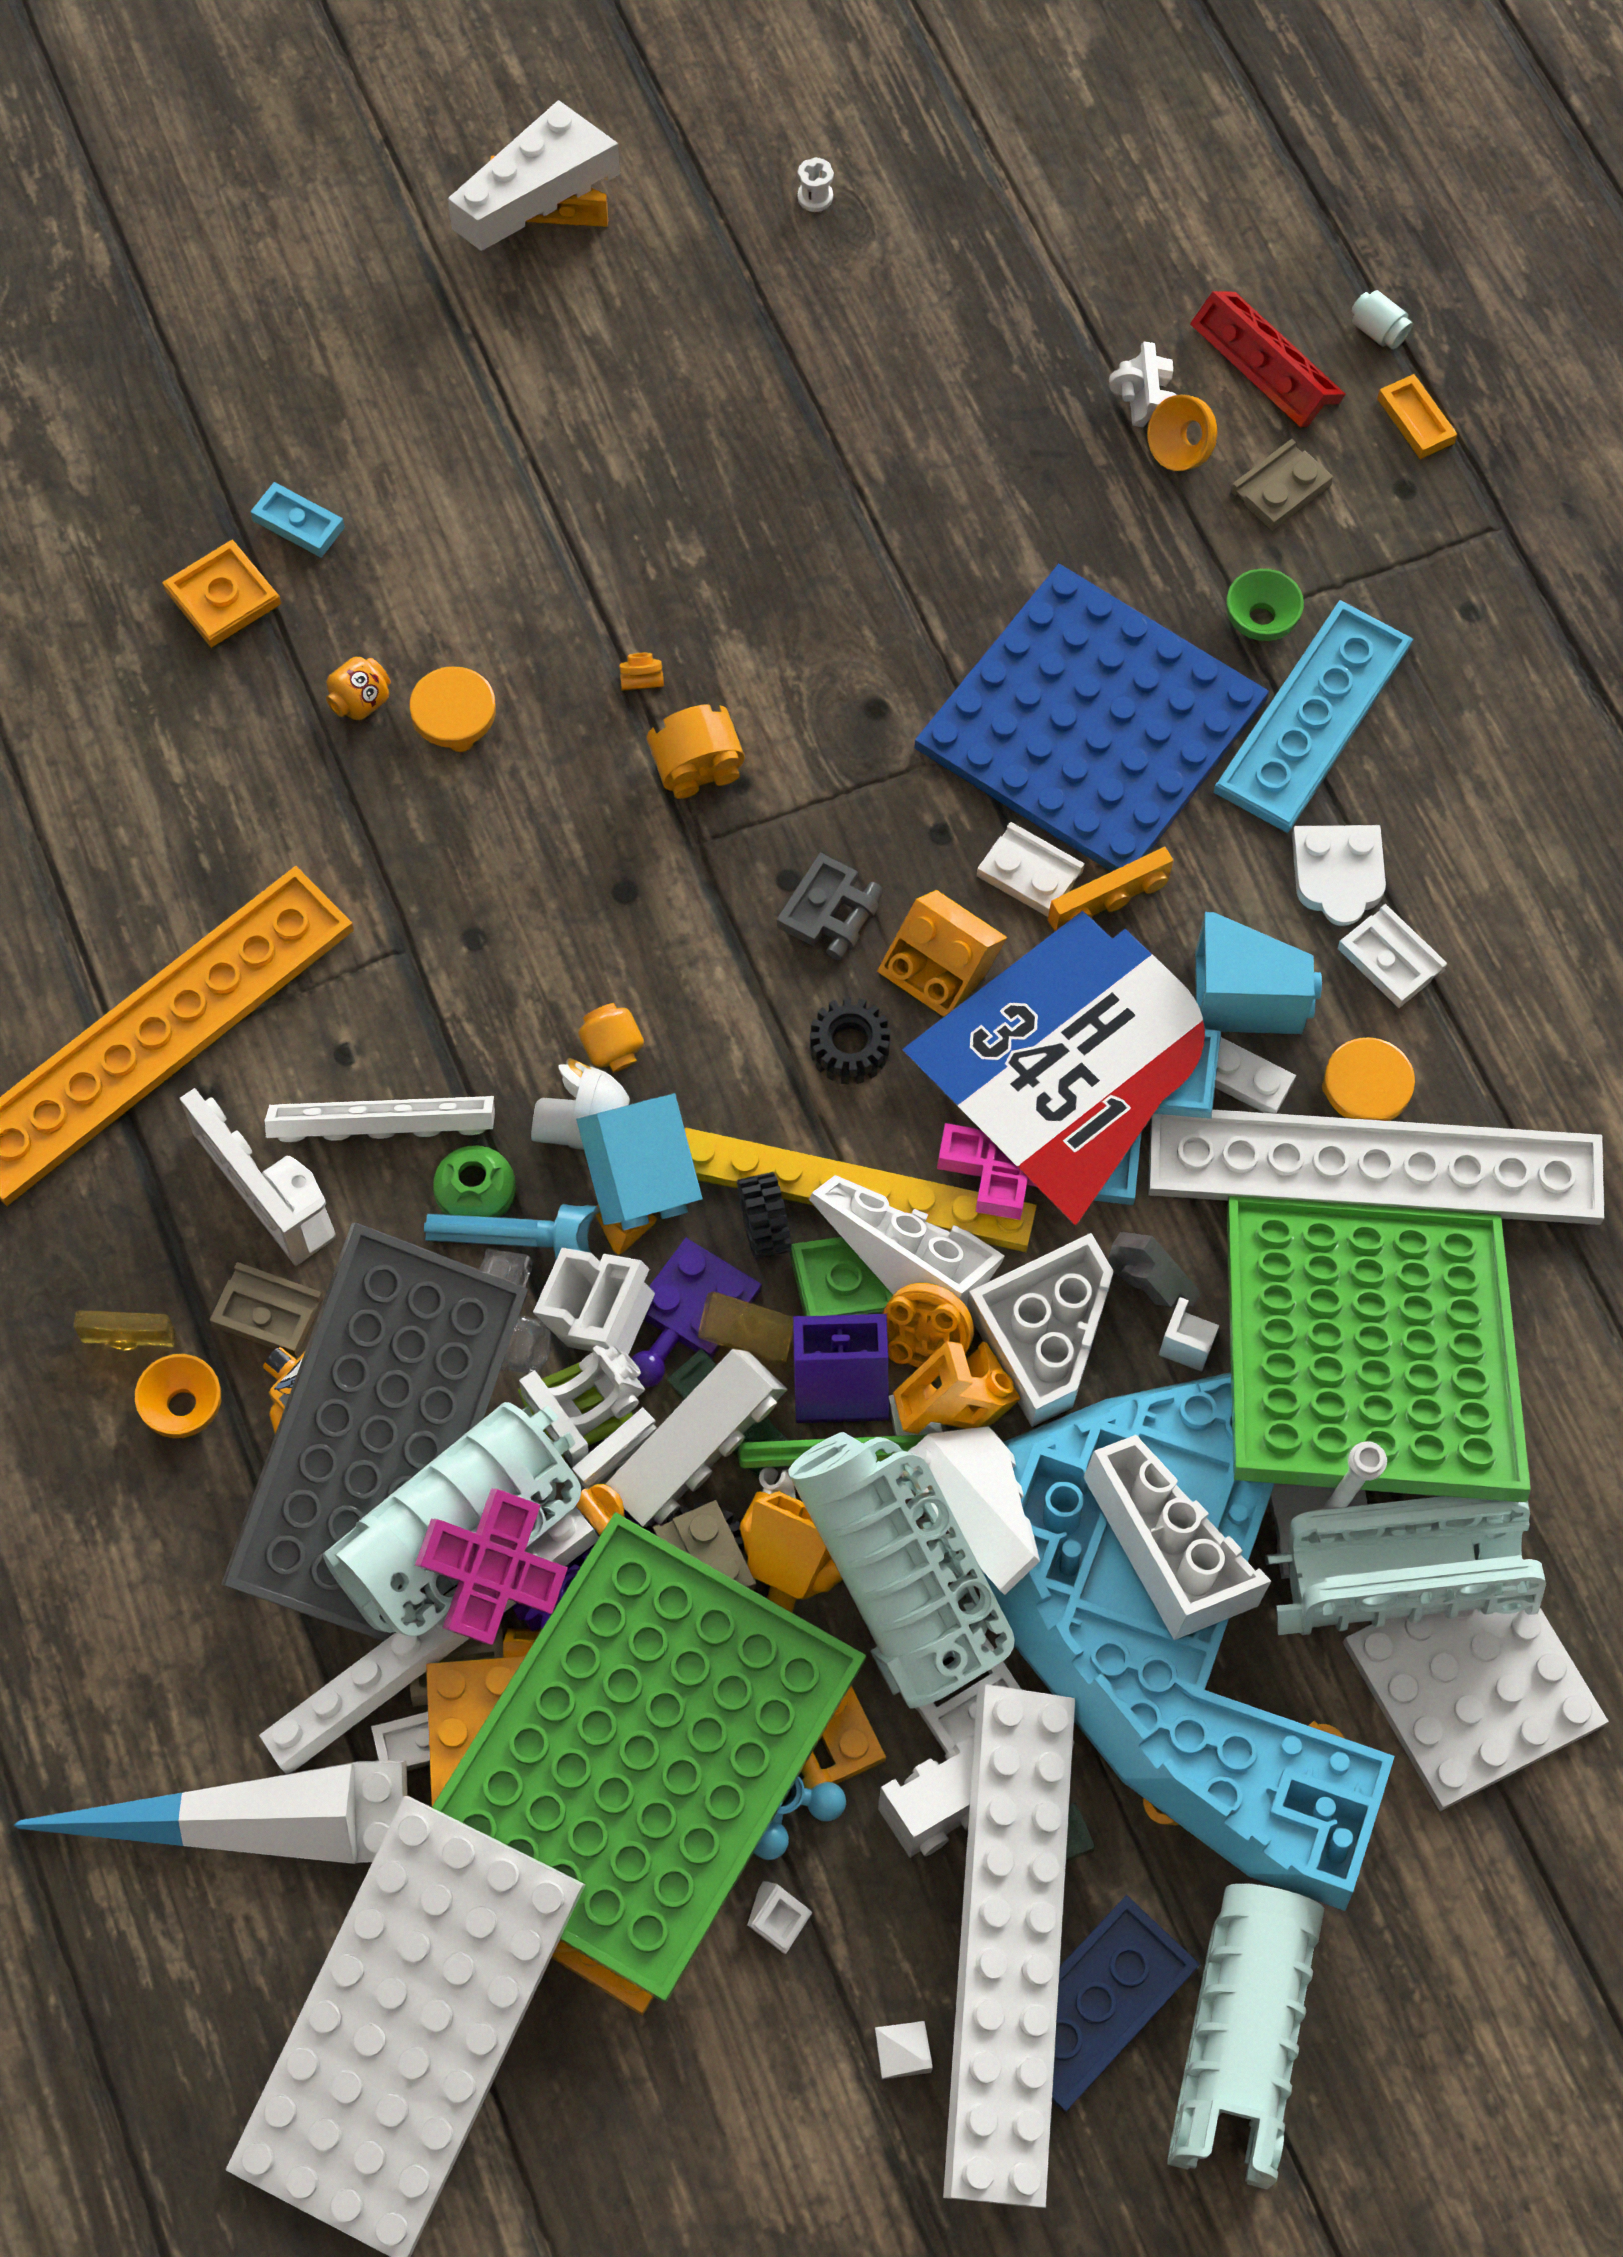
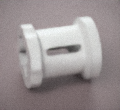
M813 158L803 161L799 166L798 178L802 185L799 187L797 197L801 207L807 211L820 212L827 209L832 203L833 192L829 185L832 183L834 172L830 163L826 160ZM820 170L822 171V178H819Z

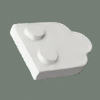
M1380 825L1294 826L1292 843L1296 892L1298 899L1304 906L1312 910L1323 911L1326 918L1335 925L1347 926L1357 922L1365 910L1372 909L1379 904L1386 887Z

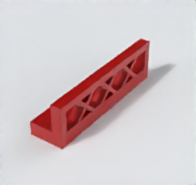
M1212 291L1190 323L1193 328L1299 427H1308L1325 404H1340L1346 395L1236 292Z

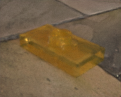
M713 1291L707 1294L697 1338L728 1348L749 1351L754 1356L781 1364L787 1362L793 1334V1317Z
M79 1310V1312L75 1313L74 1328L82 1343L109 1344L110 1347L119 1350H134L137 1348V1345L174 1347L176 1331L167 1314Z

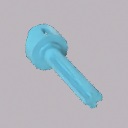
M562 1204L555 1222L550 1220L427 1214V1220L424 1223L425 1240L542 1248L553 1247L557 1260L562 1248L591 1253L588 1245L589 1227L600 1210L598 1206Z

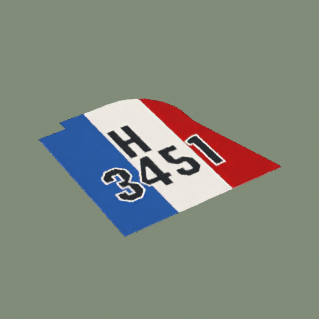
M1081 911L902 1050L1076 1225L1162 1101L1177 1090L1193 1073L1203 1051L1205 1029L1200 1008L1190 991L1133 935L1124 929L1112 939L1084 911Z

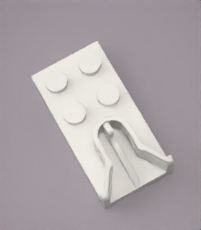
M195 1088L180 1097L193 1135L295 1266L335 1239L336 1234L325 1208L326 1201L310 1170L296 1159L285 1156L261 1174L250 1157L252 1153L250 1146L237 1130L231 1134L224 1123L227 1119L213 1098L210 1097L205 1101Z

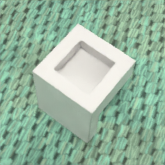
M1180 1297L1165 1333L1159 1355L1202 1372L1219 1325L1186 1313L1185 1310L1189 1300Z

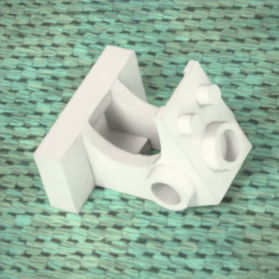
M599 1346L593 1347V1352L586 1356L579 1364L583 1372L561 1386L547 1388L535 1370L519 1380L522 1397L534 1414L545 1406H549L559 1417L545 1428L555 1442L567 1432H570L575 1445L563 1453L572 1467L589 1454L588 1443L583 1438V1435L613 1416L621 1418L630 1413L639 1404L637 1397L645 1391V1388L637 1379L641 1374L638 1366L626 1353L619 1354L613 1346L608 1350ZM595 1386L604 1401L582 1415L572 1400Z

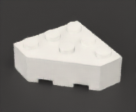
M1092 1233L969 1291L967 1309L971 1314L973 1324L982 1340L988 1344L993 1354L997 1357L1003 1370L1013 1380L1014 1388L1021 1397L1018 1403L1032 1427L1073 1408L1114 1272Z

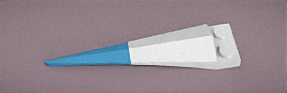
M359 1761L189 1792L24 1819L15 1823L14 1826L25 1830L352 1864L373 1862L403 1797L407 1796V1761Z

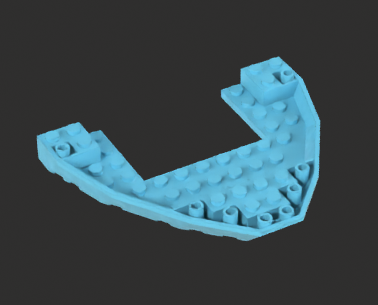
M1231 1373L1108 1398L1004 1441L1003 1443L1014 1455L1016 1466L1013 1467L1016 1481L1022 1487L1024 1497L1021 1498L1024 1515L1030 1520L1040 1562L1006 1595L983 1572L1013 1631L1015 1648L1053 1695L1075 1698L1074 1722L1123 1783L1247 1876L1345 1911L1356 1885L1395 1756L1206 1691L1205 1688L1229 1618L1174 1640L1083 1478L1095 1450L1137 1435L1178 1480L1176 1485L1192 1502L1197 1500L1209 1513L1207 1519L1225 1538L1230 1536L1243 1550L1241 1553L1242 1557L1248 1562L1275 1483L1234 1480Z

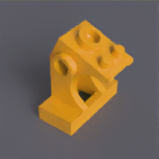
M947 1341L893 1392L902 1429L904 1432L919 1434L931 1422L965 1429L986 1427L994 1424L1021 1399L1014 1388L1013 1380L1003 1370L997 1357L986 1342H982L978 1349L966 1359L962 1344ZM940 1376L942 1386L936 1389L931 1383Z

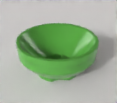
M1260 568L1245 572L1234 580L1227 594L1226 608L1230 622L1241 634L1259 641H1271L1288 635L1296 627L1302 615L1304 599L1300 588L1289 576L1280 571ZM1263 608L1273 615L1274 620L1269 624L1260 625L1255 623L1249 614L1255 609Z
M479 1145L466 1146L453 1151L441 1161L434 1177V1196L438 1207L444 1215L500 1218L510 1208L514 1200L516 1180L511 1166L500 1153L489 1147ZM468 1166H479L486 1172V1177L480 1185L468 1187L459 1180L461 1171Z

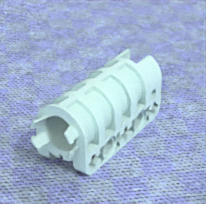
M509 1402L502 1403L359 1520L355 1528L323 1553L325 1563L333 1577L369 1625L382 1632H396L407 1636H418L427 1632L447 1615L454 1594L450 1596H443V1594L452 1586L457 1585L459 1581L415 1566L431 1518L439 1519L476 1533L491 1488L500 1489L541 1505L527 1544L528 1547L576 1506L581 1496V1485L576 1475L561 1456L566 1450L575 1445V1441L570 1432H567L555 1442L543 1432L547 1426L559 1418L549 1406H545L539 1412L532 1415L529 1407L521 1410ZM555 1482H564L565 1487L561 1490L564 1498L562 1501L555 1499ZM422 1587L424 1588L426 1594L420 1591ZM433 1602L438 1604V1607L436 1609L432 1604ZM416 1618L418 1619L416 1624L412 1623Z

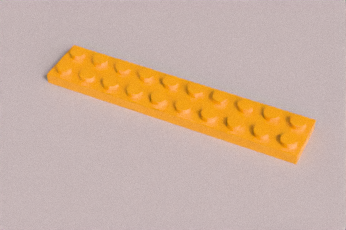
M294 866L0 1097V1200L8 1206L352 933L354 931L352 922L297 866Z

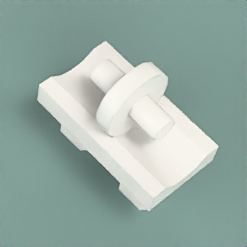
M1145 341L1141 344L1140 355L1132 360L1121 362L1119 364L1120 369L1114 371L1109 377L1110 390L1122 395L1123 401L1130 402L1132 426L1142 428L1150 420L1153 411L1159 403L1170 396L1176 395L1173 392L1159 389V386L1166 387L1172 379V360L1156 356L1155 343Z

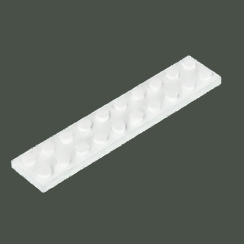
M1212 1110L1211 1119L1153 1114L1150 1118L1148 1195L1227 1201L1229 1196L1361 1204L1498 1214L1503 1219L1601 1225L1604 1219L1602 1135Z
M987 1684L979 1686L977 1689L943 2198L1046 2208L1075 1698Z

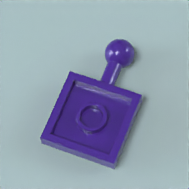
M685 1238L649 1286L655 1295L644 1320L663 1332L649 1351L638 1352L631 1358L641 1371L637 1379L645 1388L653 1387L662 1380L665 1373L663 1361L678 1341L711 1361L761 1293L762 1284L688 1238Z

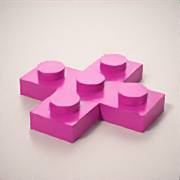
M945 1123L937 1169L981 1177L975 1212L1021 1220L1026 1185H1036L981 1129Z
M491 1488L476 1533L445 1521L431 1518L415 1566L459 1581L443 1629L493 1645L508 1600L544 1613H553L568 1567L525 1552L541 1505L500 1489Z

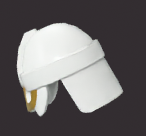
M568 1058L566 1065H559V1071L563 1076L564 1086L570 1094L576 1097V1100L539 1099L535 1104L531 1139L535 1142L569 1145L571 1148L584 1150L576 1119L627 1106L630 1103V1098L624 1088L611 1075Z

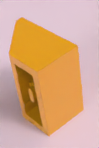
M935 890L915 900L877 972L945 1017L962 1004L986 976L1007 937L938 890Z

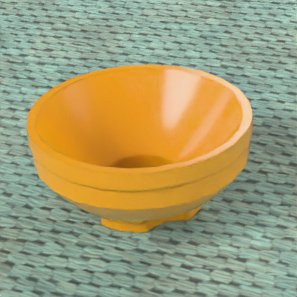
M1173 395L1164 399L1155 408L1149 420L1147 432L1150 450L1160 465L1173 471H1187L1202 465L1212 454L1217 440V423L1211 408L1201 399L1189 395ZM1193 421L1198 422L1202 429V437L1196 445L1190 444L1186 433L1189 424Z
M172 1354L158 1359L144 1370L135 1389V1404L143 1422L151 1430L164 1437L186 1438L201 1432L214 1420L221 1404V1387L215 1372L205 1361L192 1355ZM189 1393L196 1399L194 1409L184 1416L172 1414L169 1411L171 1399L177 1394Z

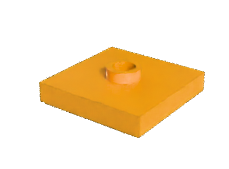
M233 539L162 582L166 593L211 648L281 605L280 596Z

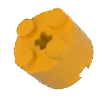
M710 704L690 707L663 719L665 728L657 734L654 727L648 732L646 739L662 783L666 789L673 791L675 798L684 799L696 794L699 791V786L715 781L716 785L722 786L730 784L740 777L738 768L743 764L745 755L726 707L719 705L720 712H712Z

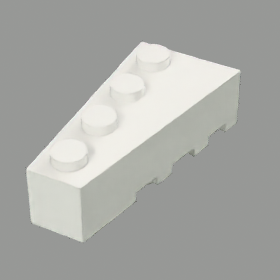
M558 100L448 198L452 230L481 251L524 228L525 221L539 214L546 216L557 210V204L575 194L578 198L591 191V185L599 180L606 178L609 181L620 175L618 143Z
M732 1349L605 1485L611 1487L619 1494L623 1501L624 1509L641 1526H652L655 1522L662 1526L667 1522V1518L671 1514L674 1515L679 1509L680 1505L676 1501L689 1488L692 1491L698 1489L712 1474L713 1471L710 1467L722 1455L724 1457L730 1455L744 1440L745 1436L743 1434L755 1422L759 1423L774 1409L777 1405L776 1401L788 1389L749 1351Z
M1137 1435L1093 1452L1083 1478L1174 1640L1258 1607L1271 1580L1260 1568L1256 1571L1242 1557L1241 1553L1243 1550L1230 1536L1225 1538L1207 1519L1209 1513L1197 1500L1192 1502L1176 1485L1178 1482L1176 1477Z
M970 1735L956 1743L945 1755L947 1761L940 1765L937 1761H933L930 1758L916 1766L913 1770L914 1773L904 1781L905 1785L900 1787L896 1779L881 1787L878 1810L910 1858L922 1851L924 1856L934 1853L949 1841L946 1834L960 1825H963L964 1829L968 1830L974 1735Z

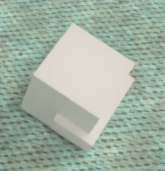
M562 1248L533 1313L567 1347L593 1352L592 1348L595 1346L607 1350L613 1346L619 1354L624 1352L628 1355L655 1295L644 1282L649 1268L641 1260L603 1254L601 1261H599L592 1253Z

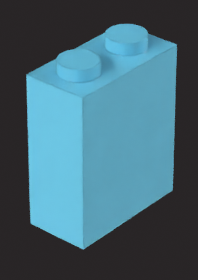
M675 1093L576 1119L604 1225L621 1222L623 1230L649 1224V1214L660 1211L662 1219L681 1215L688 1212L687 1203L703 1199Z

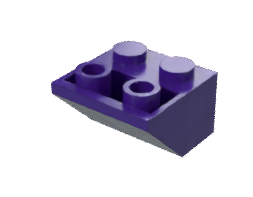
M886 1314L793 1316L796 1423L889 1421Z

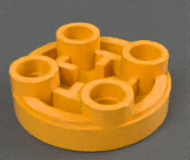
M444 667L430 672L416 684L410 697L409 705L414 729L430 743L441 747H449L456 752L469 750L474 742L482 738L491 728L496 715L495 697L490 684L477 672L463 667Z
M1358 1038L1341 1045L1332 1054L1325 1069L1322 1090L1332 1107L1345 1118L1391 1121L1407 1107L1414 1091L1415 1076L1408 1058L1397 1047L1381 1039Z
M915 1283L902 1287L893 1294L882 1313L886 1314L888 1356L898 1364L908 1363L919 1368L947 1341L962 1344L966 1354L973 1340L974 1324L965 1304L949 1290L934 1284Z

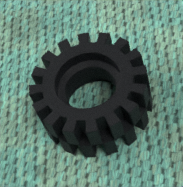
M851 997L843 998L842 1006H838L837 1001L833 1000L829 1002L828 1011L822 1007L817 1012V1020L813 1019L811 1024L810 1055L812 1061L816 1060V1068L820 1073L826 1069L828 1079L834 1081L836 1075L841 1076V1084L849 1085V1077H855L856 1084L864 1082V1075L868 1074L870 1079L877 1075L878 1067L883 1069L886 1064V1056H889L890 1027L887 1028L888 1020L885 1015L879 1017V1008L873 1004L870 1009H867L866 1000L860 998L857 1005H851ZM842 1029H857L865 1035L867 1044L858 1053H843L834 1046L832 1041L834 1035Z
M770 1172L738 1179L737 1186L740 1207L743 1213L742 1217L746 1227L747 1238H749L750 1249L755 1260L791 1252L792 1244L788 1219L785 1214V1205L775 1173Z

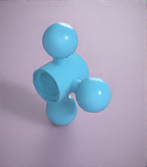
M798 1776L791 1788L789 1800L779 1808L754 1853L765 1860H773L784 1854L788 1847L789 1837L786 1829L781 1824L783 1814L794 1811L800 1805L808 1806L810 1813L818 1820L832 1821L837 1819L846 1807V1797L843 1790L832 1782L820 1783L812 1789L804 1788V1784Z

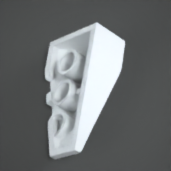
M836 1175L812 1192L809 1199L892 1294L910 1284L929 1283L949 1290L967 1307L969 1291L988 1283L1005 1257L964 1229L953 1225L949 1232L926 1222L928 1214L916 1209L913 1210L912 1214L897 1210L889 1206L885 1196Z
M989 1426L927 1434L908 1452L921 1457L928 1464L980 1568L995 1586L1006 1595L1040 1562L1031 1523L1024 1515L1021 1498L1024 1497L1022 1487L1016 1481L1013 1467L1016 1466L1014 1455ZM931 1503L932 1507L934 1508L938 1516V1509L934 1503Z

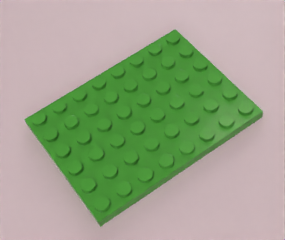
M1229 1196L1227 1202L1234 1480L1337 1488L1349 1470V1453L1355 1445L1368 1441L1376 1443L1384 1450L1387 1457V1465L1384 1472L1378 1478L1366 1480L1360 1490L1527 1503L1531 1489L1501 1215Z
M615 1512L432 1808L586 1884L560 1941L666 2004L866 1661V1655Z

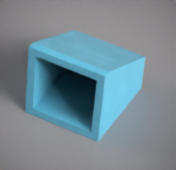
M1205 912L1195 950L1196 1002L1203 1017L1204 1029L1221 1032L1302 1034L1307 1018H1314L1315 999H1320L1322 976L1321 972H1314V956L1215 912Z

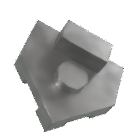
M1128 1232L1119 1233L1112 1244L1108 1259L1114 1271L1113 1273L1122 1277L1131 1286L1142 1289L1157 1305L1171 1307L1173 1303L1177 1304L1181 1297L1189 1300L1187 1306H1194L1201 1295L1199 1289L1153 1236Z

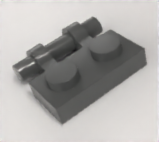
M820 852L778 916L777 928L815 947L822 934L831 937L833 940L826 953L831 958L839 961L847 949H853L860 938L858 932L866 919H872L879 909L878 901L884 893V889L875 882H870L864 892L854 888L853 886L858 880V871ZM842 903L852 909L845 922L834 918Z

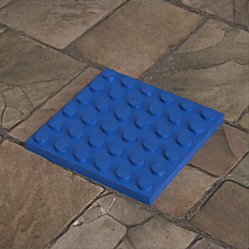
M1058 563L915 739L914 748L1112 872L1149 854L1267 701L1269 691Z

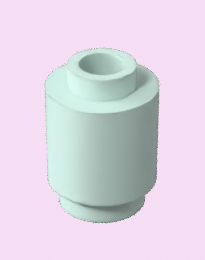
M1378 290L1371 294L1367 292L1362 294L1351 310L1354 314L1352 323L1382 347L1387 345L1391 349L1397 348L1406 339L1413 327V323L1407 319L1408 313Z

